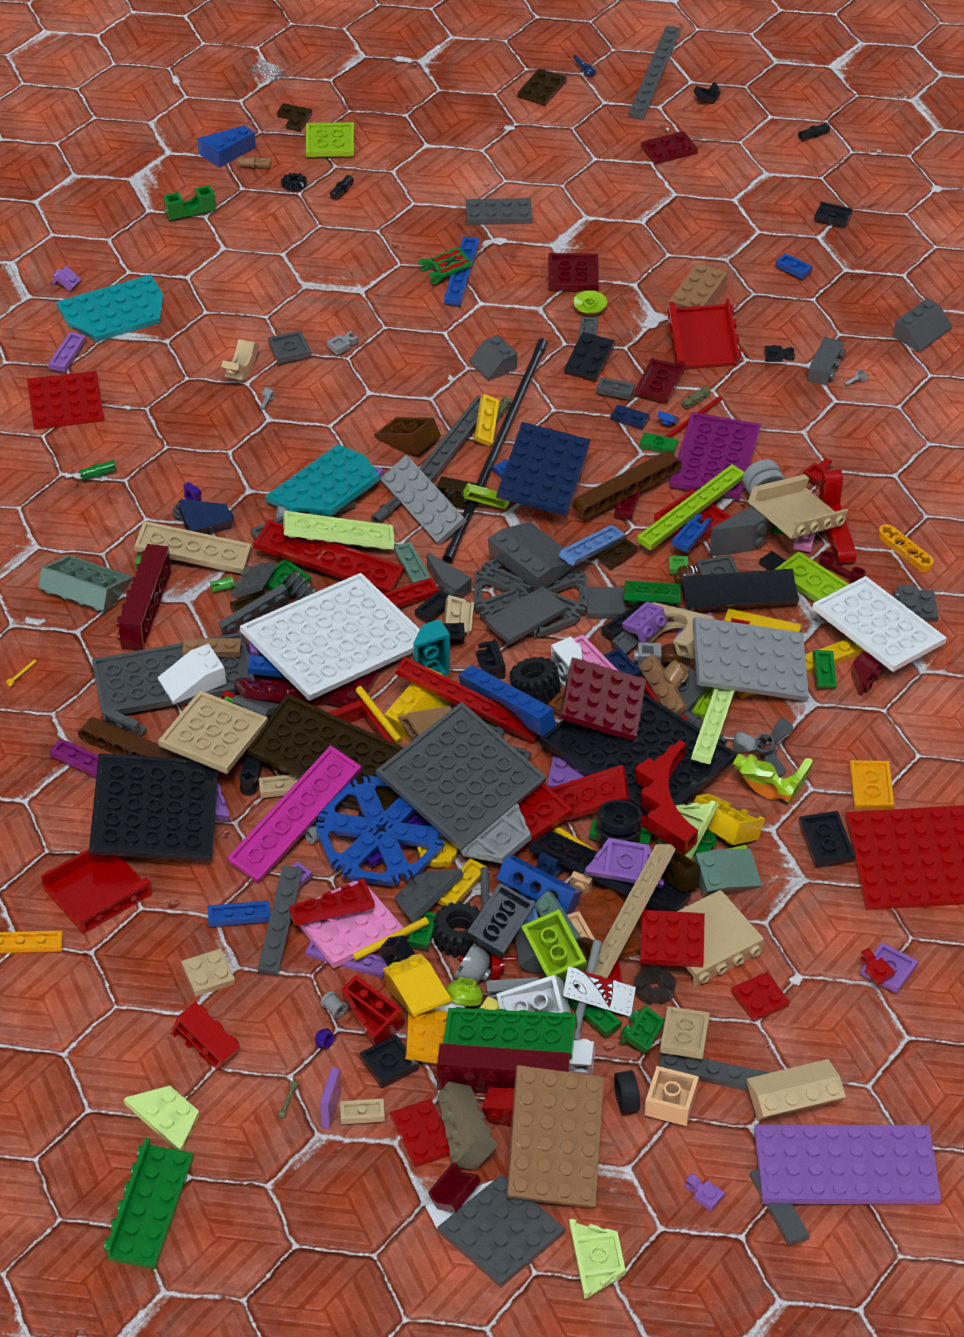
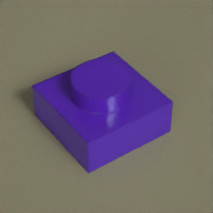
M190 482L183 485L186 500L201 501L202 493L197 486Z

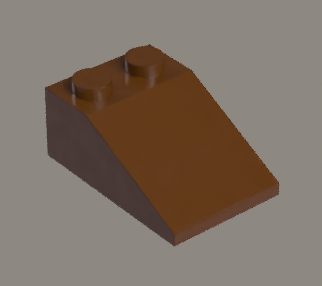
M395 417L374 434L375 438L407 454L415 455L424 453L427 447L435 444V441L441 437L435 419L426 417Z

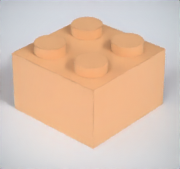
M657 1066L647 1094L644 1115L687 1126L698 1092L699 1076Z

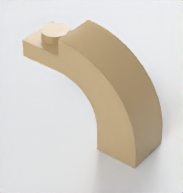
M238 339L232 361L223 360L221 367L226 370L224 377L245 380L254 366L259 345L255 342Z

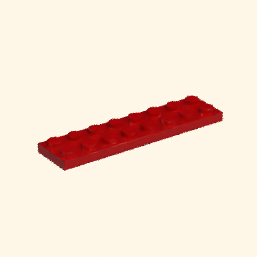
M272 520L267 521L253 543L254 549L343 580L362 573L383 594L393 591L404 572V566L335 542L329 543L317 539L308 540L302 537L291 538L284 535L283 524Z

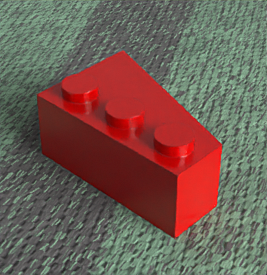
M196 1001L177 1016L170 1033L173 1037L180 1036L186 1041L184 1045L189 1049L193 1046L200 1051L199 1056L218 1071L237 1055L240 1048L236 1038L229 1035L224 1030L222 1024L214 1020L209 1015L207 1009Z
M489 1087L482 1106L488 1122L508 1127L512 1126L514 1088Z

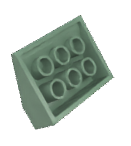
M67 555L41 567L38 588L45 590L48 594H57L63 599H72L80 605H89L97 611H104L114 605L131 583L132 576Z

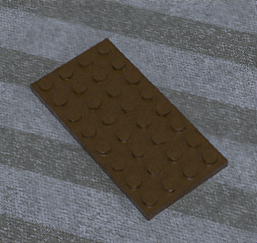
M286 694L258 736L247 748L246 754L300 779L331 745L362 767V771L354 779H356L358 784H363L364 776L367 779L368 776L379 777L376 775V770L401 751L403 747ZM378 786L375 789L384 811L400 797L391 787ZM348 795L343 799L359 807L355 796Z

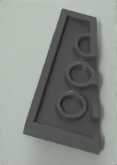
M283 584L279 585L218 622L221 632L224 635L233 634L240 630V625L254 620V616L258 615L261 617L286 606L290 599Z

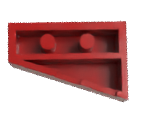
M357 975L341 989L344 1001L348 1004V1008L373 1046L390 1038L405 1023L402 1008Z

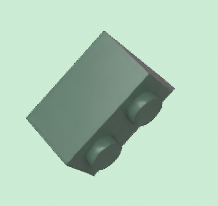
M751 849L711 850L697 853L693 859L695 863L701 866L699 887L703 898L719 890L725 895L762 887Z

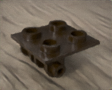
M441 476L438 484L435 486L453 506L465 508L469 499H464L463 490L467 483L476 485V483Z

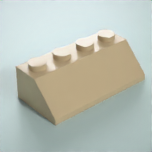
M829 1059L746 1079L757 1121L840 1102L846 1097L840 1076Z

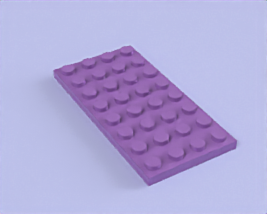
M929 1125L754 1126L762 1204H940L941 1196Z

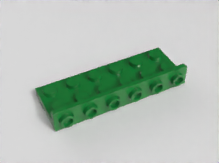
M448 1008L443 1044L570 1053V1059H572L575 1030L578 1025L576 1013L570 1012L553 1013L548 1011L531 1012L527 1010Z
M145 1137L143 1145L140 1144L138 1147V1159L136 1163L132 1164L131 1179L125 1183V1195L123 1200H119L117 1207L118 1215L111 1222L110 1237L105 1239L104 1250L109 1261L156 1270L194 1159V1154L151 1145L150 1138Z

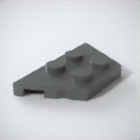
M461 869L422 872L416 875L414 880L404 887L394 899L403 913L409 917L410 922L414 923L464 875Z

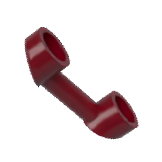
M830 551L821 552L819 560L826 569H831L847 577L852 582L865 577L866 571L863 568L853 567L849 571L834 563V553Z

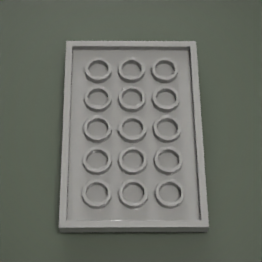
M701 617L693 619L697 685L807 701L809 691L803 633Z

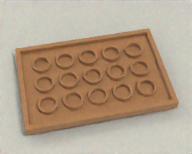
M519 1065L516 1067L506 1198L592 1209L596 1207L604 1077Z

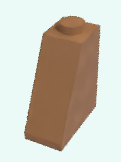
M450 706L411 712L400 715L397 718L413 741L452 709Z

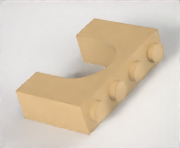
M653 602L652 604L664 608L667 623L645 643H652L661 633L669 629L683 628L684 630L673 640L677 655L694 659L693 619L695 617L715 619L714 616ZM628 631L639 643H641L639 641L637 634Z

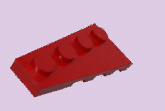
M365 879L357 880L358 884L353 886L349 884L341 886V890L335 893L330 891L323 893V896L319 899L310 898L290 906L289 914L294 926L374 909L375 903Z

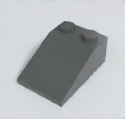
M751 506L712 527L710 555L718 556L749 552L766 544L768 519Z

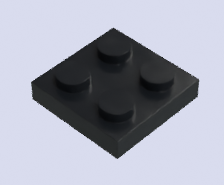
M397 1035L359 1053V1058L381 1088L419 1069V1064L416 1060L405 1059L406 1047Z

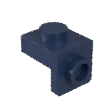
M544 852L539 855L536 867L544 872L557 877L565 872L566 867L558 865V859Z

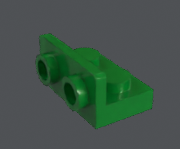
M646 1005L640 1010L635 1009L629 1017L631 1022L629 1025H625L620 1032L622 1037L619 1041L620 1045L626 1042L630 1043L643 1054L649 1050L665 1022V1019Z

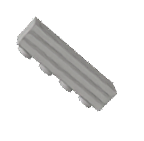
M539 977L486 981L487 997L497 999V993L537 981Z

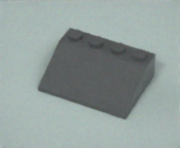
M531 522L503 528L488 538L489 554L535 590L542 586L547 588L576 566L567 564L564 559L559 557L560 551L564 547Z

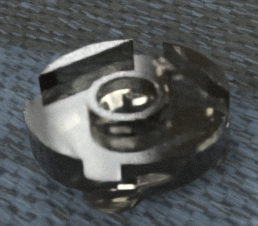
M650 965L636 975L634 979L635 995L640 1001L652 1005V1002H659V1005L665 1004L675 995L676 979L669 971L660 968L659 965ZM651 984H658L659 988H652Z

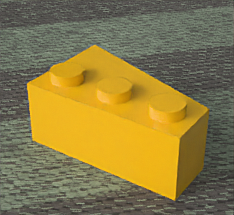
M711 794L696 796L694 803L707 804L710 801H716L719 804L707 827L714 835L720 836L727 844L733 846L759 840L766 818L761 816L754 818L747 815V810L742 809L738 811L731 807L732 803Z

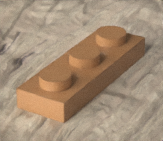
M241 638L184 639L183 656L189 651L206 644L211 646L217 657H240Z

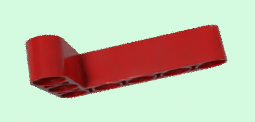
M841 469L825 470L821 473L818 498L835 512L842 510L840 502L843 473ZM846 520L842 526L825 530L832 552L835 554L836 564L856 562V549Z

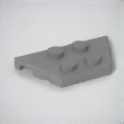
M515 804L461 851V855L503 864L506 856H512L532 839L531 833L526 826L519 805Z

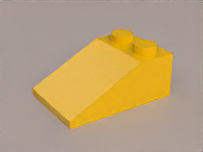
M421 953L411 955L405 960L394 962L390 966L383 968L387 990L413 1017L451 1002L449 994L430 962Z

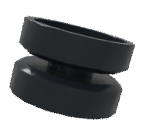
M611 800L603 803L598 809L596 833L598 841L603 845L608 838L638 843L640 841L642 811L637 805L626 800Z

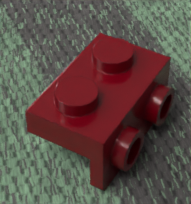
M451 1163L428 1191V1194L437 1209L457 1212L470 1194L474 1192L481 1179L478 1174L461 1172L457 1163Z

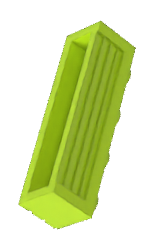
M467 483L463 490L464 499L506 509L510 501L496 498L497 491L469 483Z

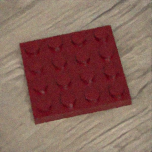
M572 657L559 719L635 741L646 679Z

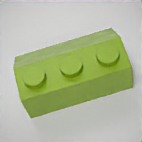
M560 909L521 926L547 977L556 975L560 979L566 980L568 966L586 972L587 961Z

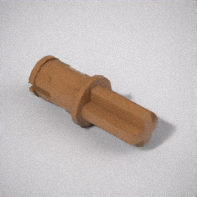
M239 156L238 165L239 167H253V169L256 167L269 168L271 166V159L256 158V156Z

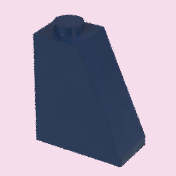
M181 499L178 502V510L186 530L212 534L232 527L234 515L232 510L228 509L227 504Z

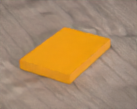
M850 760L854 810L894 809L890 761Z

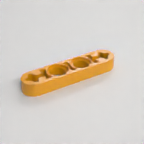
M888 524L880 526L878 538L919 571L927 573L933 569L934 559L895 527ZM895 542H902L904 544L897 545ZM908 552H915L916 555H910Z

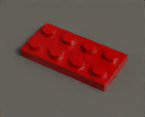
M623 765L550 788L573 809V814L562 822L597 812L599 807L607 801H629L626 770Z

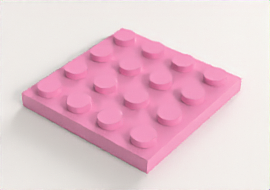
M352 881L348 884L350 886H353L355 884H358V882ZM341 887L331 891V893L340 891ZM370 888L369 891L375 903L374 909L298 925L306 936L313 941L316 948L324 955L333 968L354 959V952L404 928Z

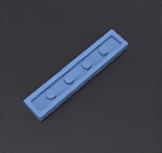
M611 524L562 549L559 557L564 559L567 564L574 566L609 548L623 539L626 534Z

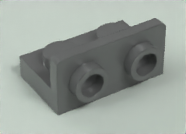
M106 707L102 712L103 721L140 737L147 731L146 726L141 725L139 721L125 716L118 711Z

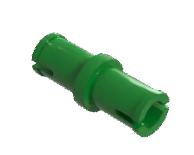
M114 460L102 464L95 463L92 467L80 469L81 480L96 476L99 478L102 477V474L117 471Z

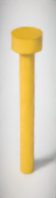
M33 660L12 679L9 678L6 684L9 687L13 686L14 681L37 663V661Z

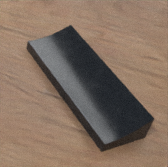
M793 568L682 576L681 578L685 610L697 613L727 611L728 608L749 610L797 606L799 602Z

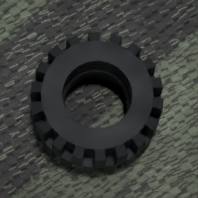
M527 658L524 661L518 662L510 670L511 686L540 702L550 701L560 691L561 684L557 666L549 658Z
M457 901V904L451 902L449 906H442L441 910H438L436 916H434V943L438 946V949L441 952L445 951V955L448 956L451 954L456 958L458 956L465 957L474 944L465 935L481 910H478V907L475 905L470 906L468 902L463 904L462 901ZM463 928V929H466V930H464V931H456V930H453V929Z

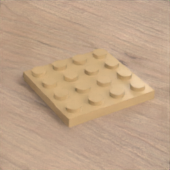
M200 690L158 740L160 747L227 774L267 723L268 717Z

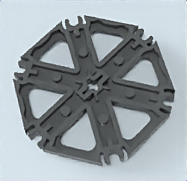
M497 559L485 562V564H482L481 571L477 570V574L475 573L474 609L476 613L480 612V618L484 622L486 618L518 601L531 591H535L533 587L520 577L499 569L504 565ZM576 565L546 588L567 606V612L560 615L564 618L562 621L547 627L541 626L532 631L531 633H533L534 638L537 637V632H539L540 638L576 624L577 621H580L581 614L585 615V611L587 612V576H585V572L579 574L581 572L580 566ZM485 585H491L505 591L491 598L482 599V587ZM570 587H577L579 589V601H573L557 594V592Z

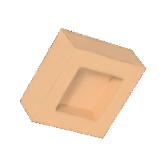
M573 871L570 877V885L582 891L583 895L589 896L592 891V877Z

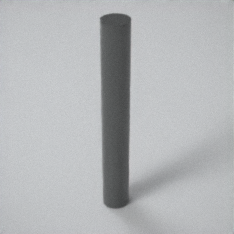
M481 867L482 910L489 899L488 867Z

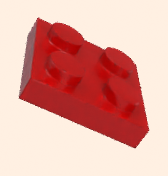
M768 972L731 987V994L753 1022L787 1008L790 1004L788 998Z

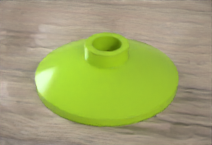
M583 291L574 297L573 304L580 312L594 314L606 308L607 299L600 292Z

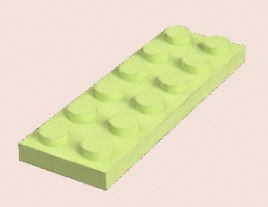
M284 511V535L291 538L302 537L308 540H324L329 543L340 542L345 545L355 544L362 547H377L382 550L394 549L393 525Z

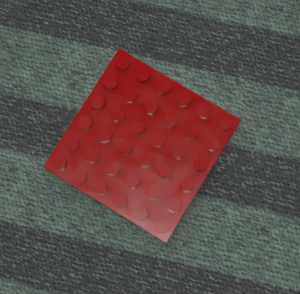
M964 805L846 812L845 818L851 846L855 854V864L865 910L964 905Z

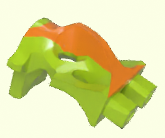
M738 754L733 765L754 792L769 800L783 799L790 803L801 790L804 781L812 770L813 760L805 758L795 773L785 779L779 778L775 767L771 763L758 761L757 757L752 754L748 758Z

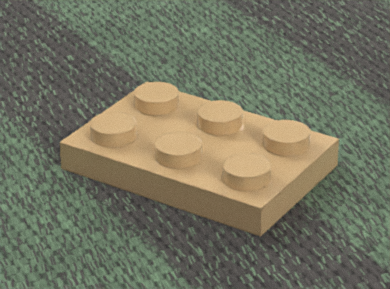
M668 1006L660 1053L703 1059L710 1013Z

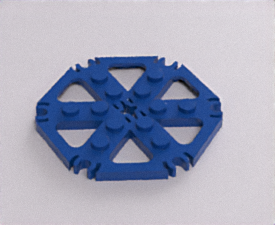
M364 776L363 784H358L356 779H354L353 787L349 783L318 814V820L324 822H316V833L331 868L334 866L335 872L341 868L345 869L342 872V877H347V880L353 881L364 878L367 883L394 886L392 879H395V884L398 886L400 885L399 878L404 877L407 883L410 882V875L414 880V877L420 874L443 851L445 841L439 840V838L446 837L432 825L423 826L404 823L416 810L401 796L384 811L375 789L378 786H390L380 777L368 776L367 779ZM353 795L363 817L339 814L334 809L346 796ZM385 828V832L381 831L378 833V829ZM335 834L356 837L357 839L343 853H337L328 835ZM399 844L428 848V851L416 863H408ZM378 849L386 867V872L377 873L361 870L359 867Z

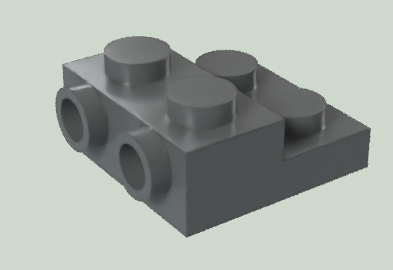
M916 585L897 586V590H894L893 594L895 599L924 621L938 622L934 590H917Z

